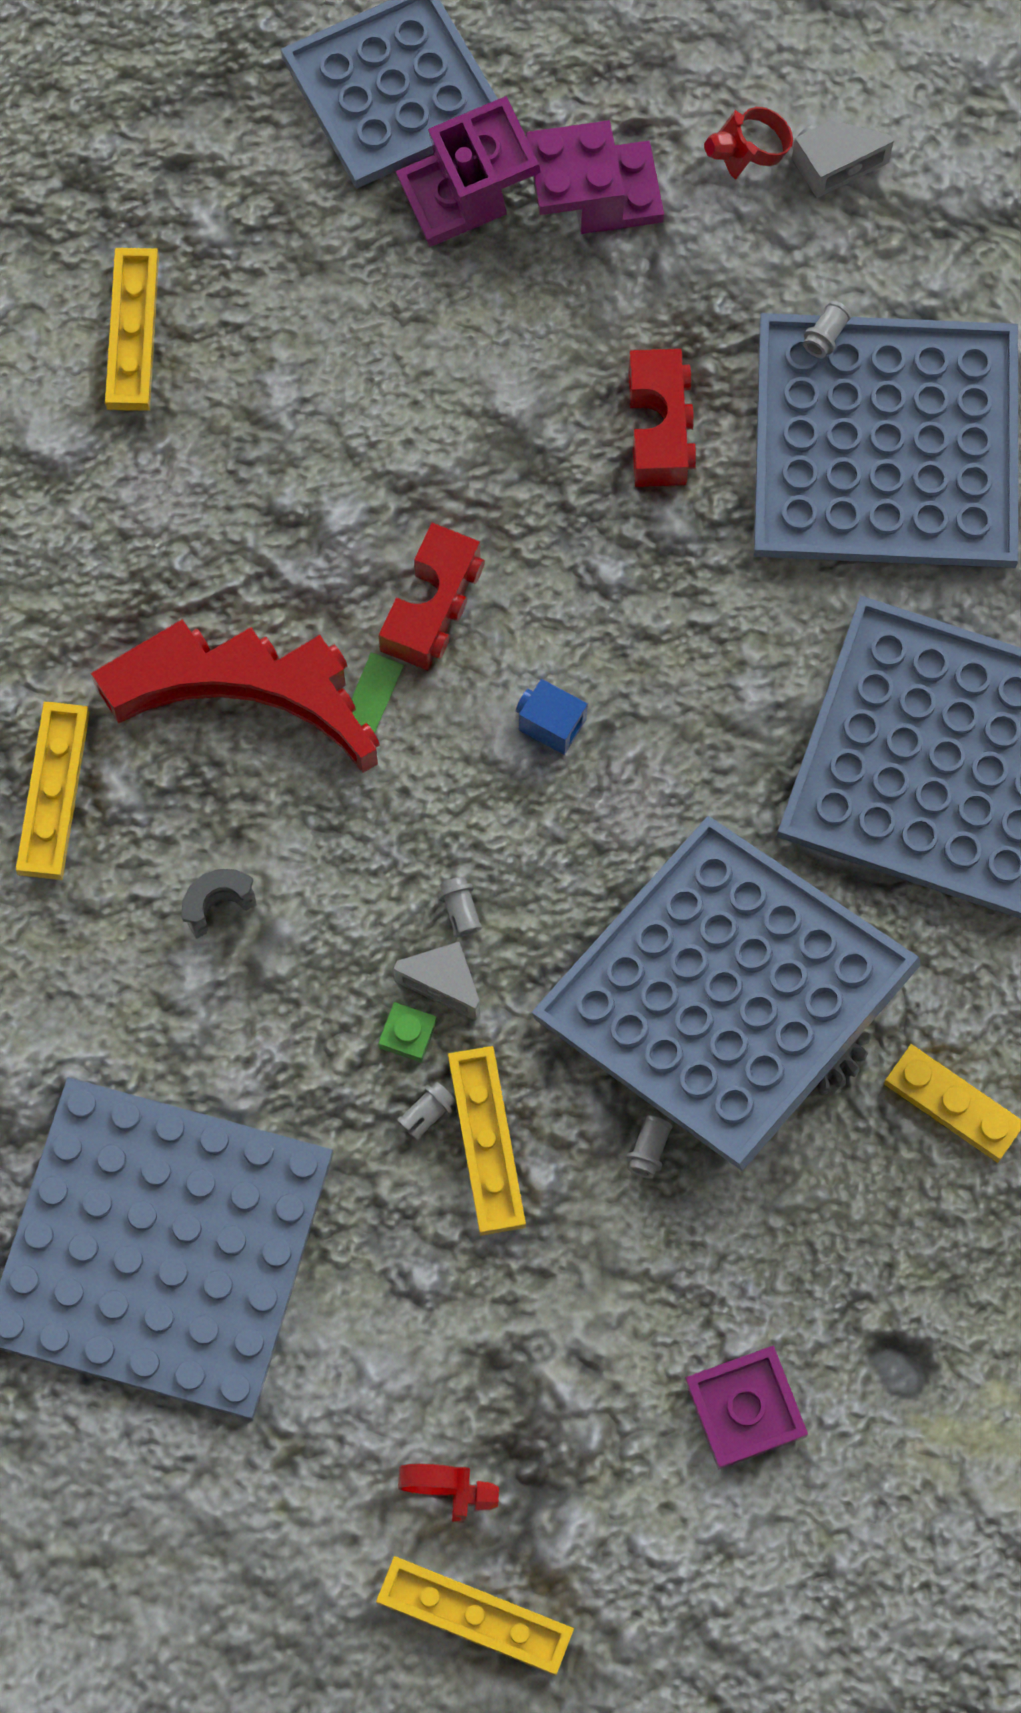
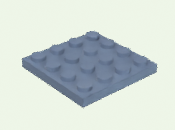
M389 0L281 48V56L356 189L434 154L428 132L429 128L498 99L440 0Z

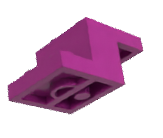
M507 96L429 128L428 132L434 155L396 171L398 181L429 247L507 215L502 189L541 173L539 162Z
M610 120L526 132V137L541 170V173L532 176L539 215L576 210L580 234L664 223V209L650 140L615 145Z

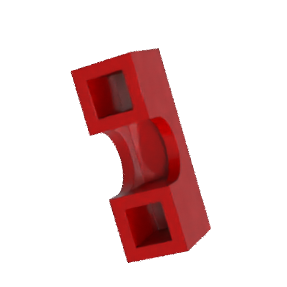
M682 348L630 350L628 366L630 408H649L658 412L664 419L656 427L634 429L632 447L634 486L686 485L688 469H696L695 443H687V430H693L694 427L693 404H685L684 391L691 390L690 364H682Z
M433 522L431 523L414 558L415 577L431 583L438 591L431 600L420 604L410 603L396 597L378 635L380 652L427 671L434 657L437 659L443 657L450 639V635L446 634L452 620L457 622L460 620L467 604L468 598L463 595L469 582L476 584L484 568L485 560L480 558V541Z

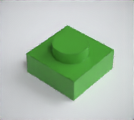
M394 1002L378 1043L379 1048L422 1063L437 1024V1016Z

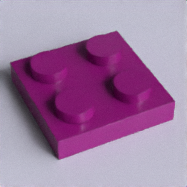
M774 1345L685 1377V1384L718 1470L807 1438L809 1435Z

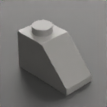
M830 120L820 126H808L795 137L792 161L816 198H819L888 164L894 141L888 134Z

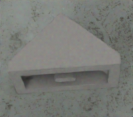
M459 941L397 961L393 968L394 981L476 1021L480 1014V1000Z

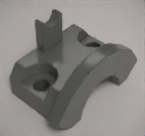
M217 869L203 874L189 886L182 900L181 917L183 922L188 923L196 939L207 934L206 915L216 903L232 901L239 904L246 911L257 905L255 894L252 890L253 878L236 869Z

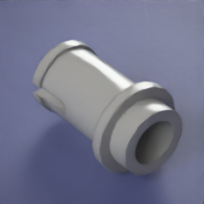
M830 301L815 326L808 328L804 333L805 341L803 346L805 350L818 358H824L826 354H832L836 348L835 340L852 317L850 310L837 301Z
M456 877L441 883L440 888L442 892L438 894L439 900L445 901L454 930V937L468 936L481 930L482 925L479 923L470 894L474 890L473 885L467 884L466 877Z
M438 1082L432 1087L427 1085L424 1088L426 1093L402 1117L397 1119L398 1123L403 1128L405 1127L406 1131L416 1141L445 1112L450 1114L453 1111L451 1106L456 1100Z
M644 1116L643 1125L634 1150L626 1156L629 1162L627 1169L630 1172L644 1178H653L655 1172H659L662 1169V1163L659 1160L669 1131L672 1129V1125L669 1122L655 1116Z

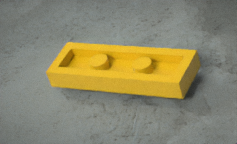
M910 1044L884 1081L885 1086L997 1163H999L1021 1131V1119L913 1044Z

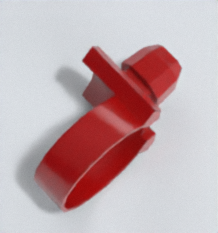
M756 106L748 109L743 115L734 110L719 132L713 133L704 142V149L708 157L724 160L729 174L736 180L750 161L760 166L769 167L778 164L791 149L793 135L786 120L777 112L765 107ZM757 120L768 125L780 138L783 151L778 154L768 153L759 149L751 141H746L741 129L743 121Z
M406 1464L399 1466V1490L425 1495H453L452 1522L464 1523L467 1518L468 1506L474 1507V1511H492L498 1507L499 1487L495 1484L476 1481V1485H469L470 1468L438 1464Z

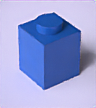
M540 679L534 691L527 689L517 704L515 712L519 713V731L565 755L587 720L588 703Z

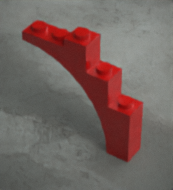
M181 619L91 673L95 689L118 724L151 708L181 700L214 697L249 700L285 710L317 727L347 753L362 773L378 764L376 748L380 746L379 740L367 723L362 726L353 715L356 707L349 694L342 688L346 685L344 669L348 667L347 662L335 644L328 647L321 635L279 659L269 639L266 636L259 639L252 627L210 651L201 632L198 629L191 632L184 620Z

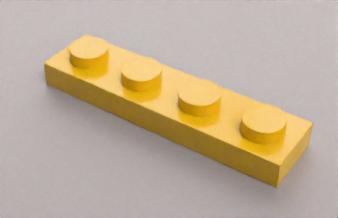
M115 248L105 394L107 410L150 411L159 268L158 248Z
M43 702L16 864V872L19 876L63 880L90 715L88 706Z
M488 1046L448 1053L479 1234L483 1236L526 1228L494 1047Z
M396 1556L393 1557L376 1603L555 1676L558 1673L574 1628Z

